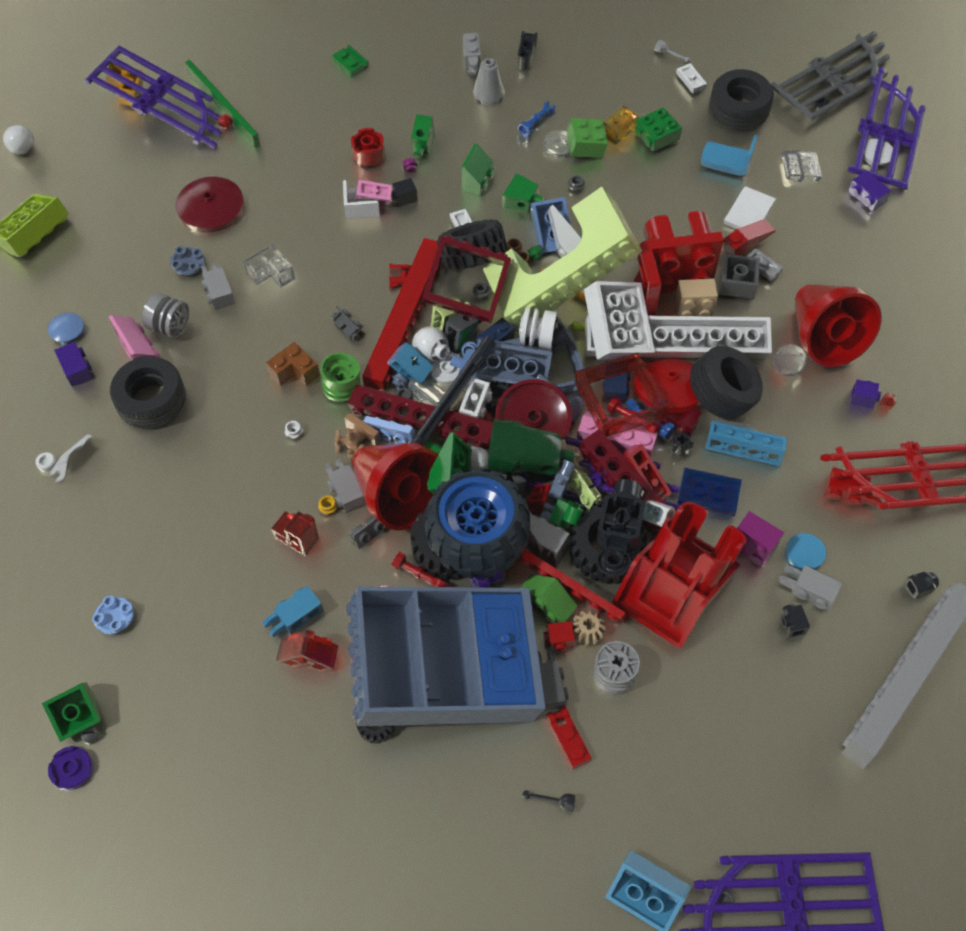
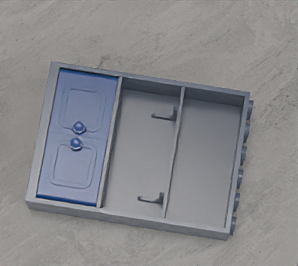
M357 587L354 594H351L346 612L347 616H350L348 635L351 636L352 643L349 644V655L353 656V663L350 665V675L354 677L351 694L352 698H355L356 705L353 706V719L357 720V726L533 722L546 709L529 588Z

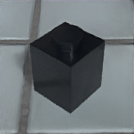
M411 178L392 183L393 191L391 192V197L393 201L397 202L399 207L418 201L417 189Z

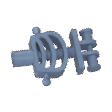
M564 460L559 473L555 477L549 492L551 499H549V503L544 504L541 517L545 518L548 522H550L549 519L558 499H562L575 466L574 463Z

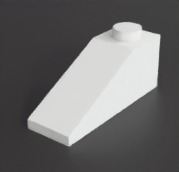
M552 205L548 210V216L559 256L562 258L579 245L581 237L555 206Z

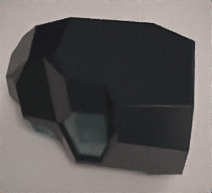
M923 571L907 577L904 582L910 595L917 599L936 590L939 585V578L933 572Z

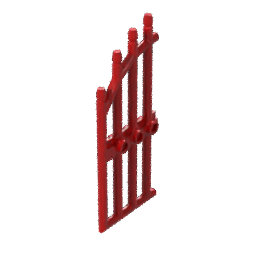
M907 441L900 444V449L845 452L844 448L839 446L835 449L837 453L820 456V460L824 462L841 461L847 470L833 471L831 473L832 477H852L861 486L848 488L849 494L871 493L886 501L877 503V508L881 510L966 503V495L940 497L936 489L938 487L966 485V478L933 480L930 471L966 468V460L927 463L923 454L966 451V444L920 447L918 442ZM904 456L907 465L855 469L850 460ZM910 472L914 482L872 485L863 476ZM917 489L920 499L899 500L886 492Z

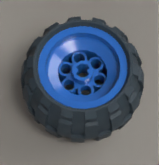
M482 468L472 469V471L465 473L460 471L453 474L449 481H443L434 491V495L429 500L425 513V531L433 554L439 557L440 562L450 571H458L463 577L473 579L474 576L493 577L496 572L500 570L504 572L514 565L515 558L518 559L522 555L531 532L528 504L522 498V493L518 487L510 480L506 481L502 474L493 470L491 472H484Z

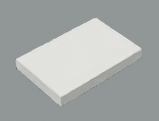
M744 186L724 219L723 224L738 229L763 220L768 215L776 198Z

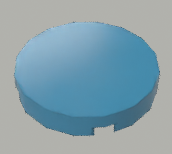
M801 533L793 536L788 541L785 555L790 565L794 568L797 567L802 571L806 565L816 570L825 561L826 549L822 541L816 536Z

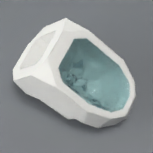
M645 501L643 519L662 527L667 518L673 519L676 513L675 508L657 501Z

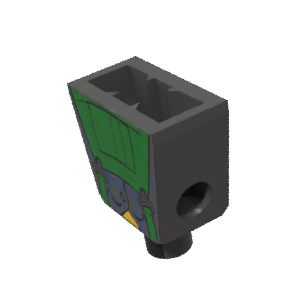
M458 314L446 321L445 335L448 339L450 350L456 354L461 352L462 346L466 342L473 341L476 338L478 325L482 321L462 314Z

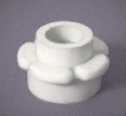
M289 421L284 431L287 437L290 436L292 439L298 438L303 432L301 424L297 421Z

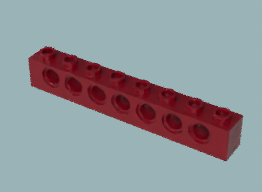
M357 384L348 402L352 413L358 416L378 417L385 421L410 425L416 430H420L436 407ZM374 402L373 405L367 406L368 403ZM391 407L390 410L384 411L385 408ZM449 410L442 420L443 424L438 426L433 432L434 435L443 440H447L449 434L454 432L466 444L489 450L493 422ZM403 412H408L407 415L401 416ZM420 417H426L423 421H418ZM455 427H461L458 431H453ZM472 432H479L476 436H471Z

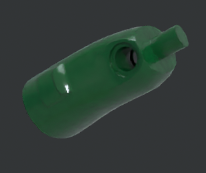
M493 420L487 472L493 470L501 473L553 475L558 471L560 460L573 462L574 450L561 449L560 434L524 426L519 421Z

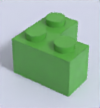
M531 574L520 587L529 588L531 606L541 609L545 613V618L551 623L566 622L578 607L556 578Z

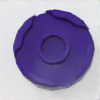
M76 746L65 747L53 756L48 766V776L51 782L62 790L78 789L91 777L93 760L89 753L82 748Z

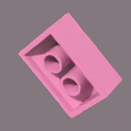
M108 316L119 341L131 360L141 357L160 358L156 348H151L153 344L148 335H143L145 331L140 323L137 324L132 317Z

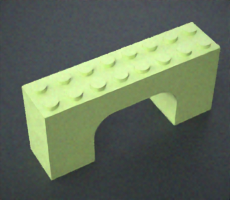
M600 187L571 207L581 225L582 239L574 250L543 271L533 274L528 263L513 249L505 253L511 258L498 303L505 318L516 327L520 328L521 318L526 307L531 308V316L534 315L535 308L538 309L539 317L542 318L545 310L552 311L559 308L561 304L574 298L585 288L599 279H603L608 273L618 269L623 263L642 252L617 203L603 187ZM493 261L484 267L483 271L495 293L503 264Z

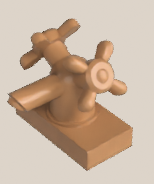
M348 413L345 417L347 437H342L341 429H337L334 444L336 445L337 452H340V445H346L350 448L347 452L351 454L349 460H353L355 453L360 448L365 447L364 444L358 447L364 439L373 445H377L381 440L379 431L351 413Z

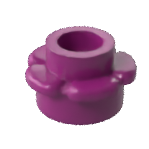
M407 158L402 162V168L408 173L414 172L418 166L415 158Z

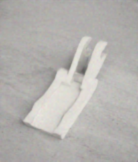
M87 434L59 458L50 471V476L55 473L60 474L55 482H61L64 479L68 457L75 451L83 448V445L91 440V435Z

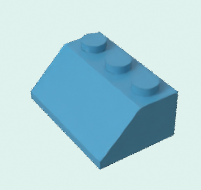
M630 850L605 898L657 930L668 931L684 903L691 886Z

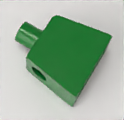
M416 114L411 144L413 156L421 158L423 154H429L435 137L433 117Z
M516 173L502 195V207L528 212L530 211L531 203L544 201L545 197L538 195V184Z

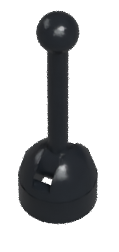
M528 790L522 793L524 799L535 798L559 803L564 811L573 812L575 794L567 793L560 798L533 794Z

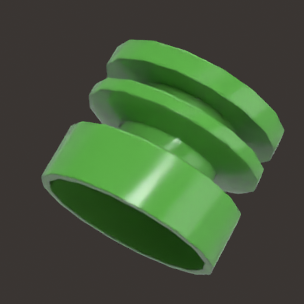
M338 352L327 356L322 361L320 371L322 390L325 396L335 402L349 401L355 385H361L360 366L357 359L348 353Z

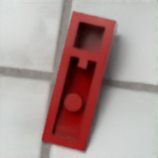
M765 219L736 229L723 238V249L727 254L742 256L775 233L776 230Z
M643 444L632 445L621 453L662 500L672 494Z

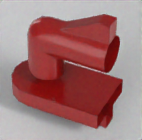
M390 263V273H401V277H389L390 289L403 285L411 265Z

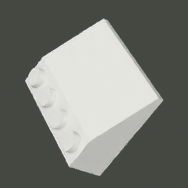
M596 281L584 289L597 360H614L655 353L641 283Z

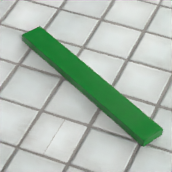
M190 60L186 61L185 65L188 75L206 94L213 97L212 101L224 114L232 118L233 124L255 148L260 146L258 133Z

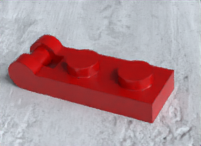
M562 706L555 713H547V721L571 768L575 769L591 761L592 757L571 719L567 707ZM563 718L565 724L559 726L557 721Z

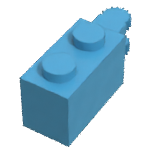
M306 586L305 588L298 589L289 599L278 603L276 608H274V613L264 619L262 624L266 628L280 621L279 624L270 630V635L275 637L285 630L291 635L324 612L322 603L311 589Z

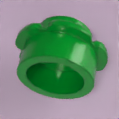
M539 244L528 249L529 257L532 256L535 259L543 255L542 251L544 248H541Z

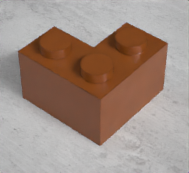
M295 342L266 362L269 375L280 386L294 375L305 386L320 377L318 364Z

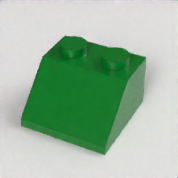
M475 143L461 166L462 190L481 196L483 190H486L488 187L489 179L493 178L495 169L493 168V160Z
M87 682L80 683L42 703L60 742L101 721L96 700Z

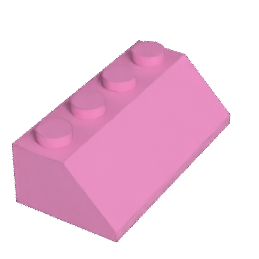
M587 410L581 419L577 431V439L584 440L600 429L620 452H624L632 445L643 444L651 458L659 431L651 433L642 425Z

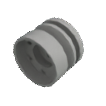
M159 292L154 293L145 304L142 323L144 327L177 338L182 334L188 323L189 306L183 301L172 299Z
M620 641L608 642L602 646L597 653L593 671L594 681L599 689L611 695H620L631 690L636 682L640 667L638 653L632 646Z

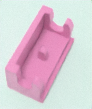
M358 180L355 199L359 200V197L381 200L386 201L385 205H389L392 185Z

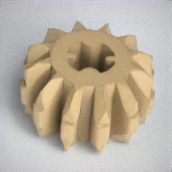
M589 610L586 615L582 611L580 616L576 615L574 617L572 627L574 637L578 636V643L585 640L586 646L589 645V641L595 645L597 644V639H603V633L606 632V627L603 626L605 620L599 619V613L592 615V611Z

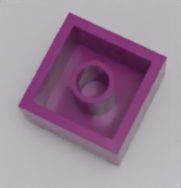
M749 511L737 527L746 537V543L740 554L746 555L755 564L765 567L776 551L784 532Z

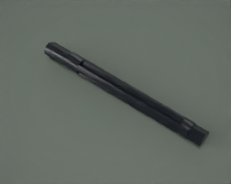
M484 337L410 443L422 445L427 443L496 343L491 337Z

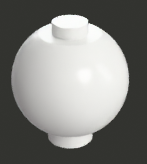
M432 326L424 327L413 337L412 346L415 347L421 356L427 358L430 363L441 359L444 360L448 357L450 353L448 339L439 328Z

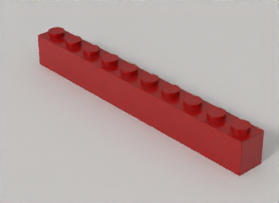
M423 238L363 372V385L366 387L385 391L386 386L390 385L392 381L393 370H396L387 362L398 347L409 342L410 331L416 326V317L422 312L423 302L421 300L438 248L436 240ZM441 257L435 274L439 273Z

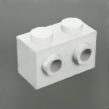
M471 378L459 413L484 419L486 402H490L493 393L490 390V383Z

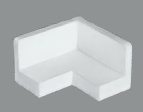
M343 180L346 219L380 217L379 200H362V197L356 200V188L347 189V182Z

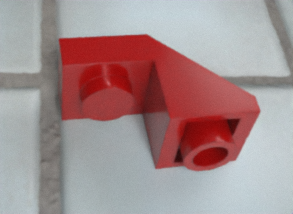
M550 484L534 486L531 495L526 500L532 515H541L544 504L547 503L549 498V492L552 487Z

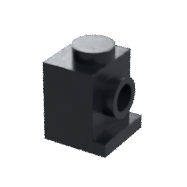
M790 604L783 607L784 613L781 617L783 627L787 628L786 639L806 635L810 624L802 604L797 606Z

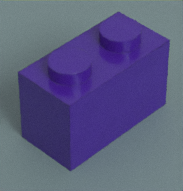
M866 170L852 180L848 192L874 211L887 202L891 189Z
M75 341L54 350L71 387L92 379L89 371L93 369L88 360L84 361L83 358L86 357V354L82 347L78 348Z

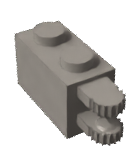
M478 33L462 34L465 71L469 70V74L472 76L477 75L481 65Z
M214 262L211 263L213 270L207 271L205 265L201 266L204 278L201 283L204 291L208 290L209 292L206 294L209 304L213 303L215 310L236 304L223 267L217 268Z
M339 458L336 460L338 470L333 471L329 463L325 464L330 479L327 484L330 491H335L337 495L335 500L338 507H343L345 513L366 505L350 464L344 467Z
M806 565L802 571L792 566H785L784 572L797 579V581L787 576H780L779 578L780 583L792 589L791 593L795 594L799 599L807 600L816 607L828 611L843 584Z

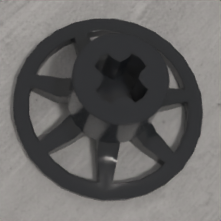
M556 316L555 320L558 327L553 330V348L556 350L567 343L576 351V346L559 317Z

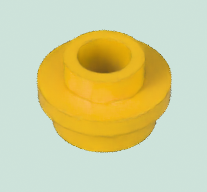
M324 496L318 502L319 511L323 514L329 515L337 510L338 504L332 496Z

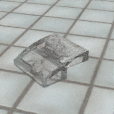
M791 150L781 153L787 179L802 182L804 178L818 182L821 180L822 174L816 152Z

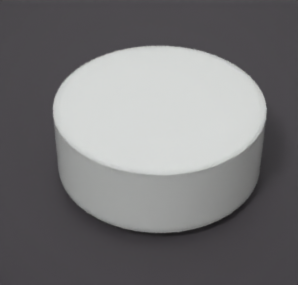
M45 452L36 458L35 463L40 471L49 472L57 461L53 454Z

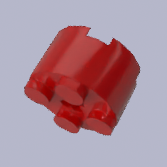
M373 128L359 129L358 133L354 136L352 135V156L358 166H373L383 163L385 146L381 132L379 134Z

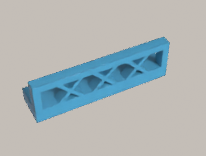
M712 420L705 449L780 467L786 450L787 438ZM711 439H712V440H716V441H720L721 444H720V445L710 444V443H711ZM737 445L740 449H732L730 446ZM754 449L757 450L759 453L752 454L749 452V450ZM775 454L779 455L778 459L770 458L768 455Z

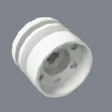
M526 307L519 328L520 345H526L527 338H529V346L532 347L536 339L539 340V348L551 350L553 330L556 328L555 319L558 313L545 310L543 317L540 318L538 309L535 308L534 315L531 316V308Z

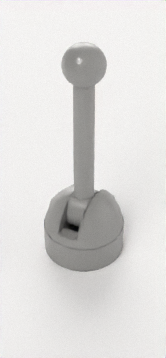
M661 39L658 40L654 49L655 52L660 54L664 52L671 53L683 59L685 63L691 61L690 57H684L668 49L666 42Z

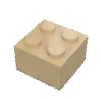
M715 279L679 280L674 300L676 316L712 317L718 297Z

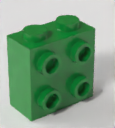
M664 107L636 119V135L653 152L680 140L682 127Z

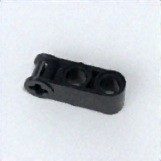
M522 31L517 67L520 70H529L531 68L535 47L537 46L538 32L533 34Z

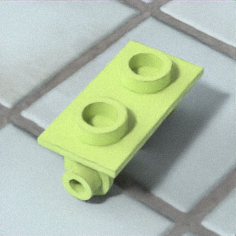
M575 469L570 477L569 484L580 498L582 504L590 511L594 504L600 505L603 502V497L596 487L589 489L593 483L587 474L582 471L578 472Z

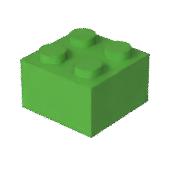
M571 118L566 132L571 156L603 158L608 146L603 120Z

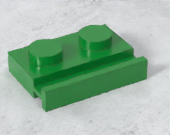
M350 45L346 49L343 48L331 55L332 61L351 77L362 71L365 66H369V62Z

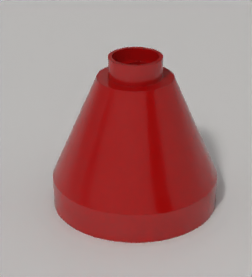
M814 284L802 287L795 297V310L801 346L816 363L822 366L838 367L854 361L868 350L879 333L882 322L881 309L878 303L862 289L849 286Z
M413 442L371 445L360 448L353 457L352 465L370 514L377 521L392 530L410 529L413 522L416 521L417 515L419 513L424 514V509L428 506L429 500L434 495L428 490L427 482L430 470L438 454L422 444Z

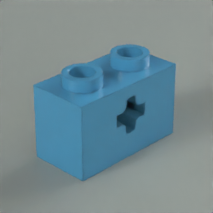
M407 342L398 347L387 362L414 387L421 384L434 367L427 358L421 356L415 347Z

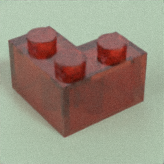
M285 511L271 528L274 538L304 556L309 553L319 539L315 519L307 513L304 515L299 511L296 514H290Z
M311 630L291 633L288 636L281 637L276 661L291 668L306 665L320 672L334 669L339 645L332 643L329 638L315 635V632Z

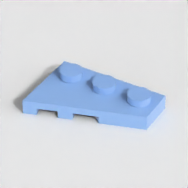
M366 416L363 422L379 431L381 439L388 442L394 440L396 443H410L416 435L414 428L410 425H401L394 421H385L378 417L373 418Z

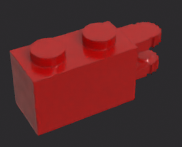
M832 467L827 479L824 496L863 506V504L877 506V503L881 502V499L872 496L873 494L871 493L849 494L848 488L861 485L852 477L833 478L831 475L833 471L843 469ZM863 476L866 480L871 482V477Z

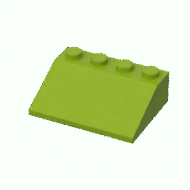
M34 193L0 221V248L13 256H24L28 253L29 248L40 243L43 236L50 234L57 224L63 223L70 213L58 197Z

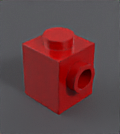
M572 621L547 624L546 632H543L544 644H548L549 649H553L555 652H563L569 648H574L575 638Z

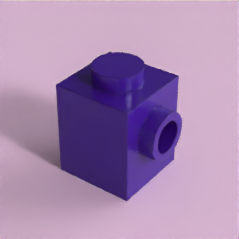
M857 379L852 388L850 404L873 409L875 403L879 402L881 398V391H878L879 383Z

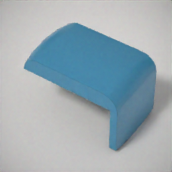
M754 135L749 151L708 141L702 152L703 166L738 176L745 175L748 171L758 136Z

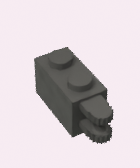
M548 649L547 651L549 659L547 663H542V655L538 651L546 708L544 711L559 709L565 706L566 700H569L567 687L562 685V680H564L563 668H559L558 661H555L553 649Z

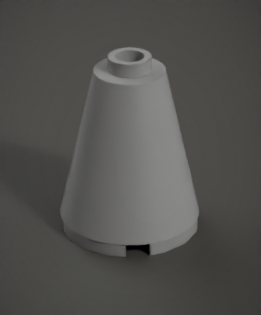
M491 58L484 59L481 62L473 89L474 98L480 100L484 105L497 104L505 95V88L497 62Z

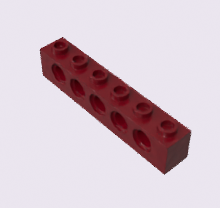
M600 429L581 441L579 450L583 454V458L588 459L592 463L593 469L605 478V482L610 488L614 489V485L618 480H633L642 487V501L651 500L665 504ZM596 452H601L604 456H598ZM609 466H613V467H615L617 470H616V471H612V470L609 469ZM647 505V507L652 508L654 505ZM658 509L655 511L654 516L659 518L662 515V510ZM643 519V525L648 532H651L654 536L659 533L661 526Z

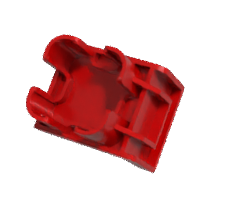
M702 211L689 212L688 221L692 235L674 237L667 215L655 216L645 223L644 236L646 241L640 243L642 252L637 257L639 271L634 278V282L641 283L648 316L656 315L659 295H667L677 290L679 280L714 279L724 239L721 231L712 232L706 213Z
M693 502L682 503L673 519L667 518L664 521L657 537L631 563L612 601L614 606L677 648H682L687 642L705 608L737 572L741 564L736 562V559L746 543L745 535L733 525H728L725 528L715 548L698 538L697 534L708 516V511Z

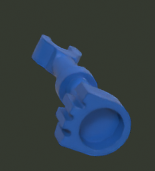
M549 101L545 102L543 109L538 114L535 113L528 122L523 121L518 125L519 132L527 138L530 137L533 133V125L541 122L545 115L555 113L556 105L549 107Z
M631 398L625 403L627 405L626 409L634 410L637 412V415L660 424L661 426L658 431L662 439L666 441L672 436L675 430V426L672 423L661 424L655 419L654 415L646 413Z

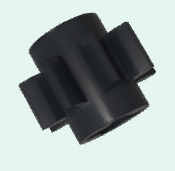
M683 432L678 435L673 434V438L669 443V446L673 447L672 453H676L680 457L685 453L689 455L694 445V442L690 441L691 435L688 436Z

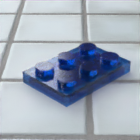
M684 467L677 504L693 502L704 507L707 511L735 517L742 479Z

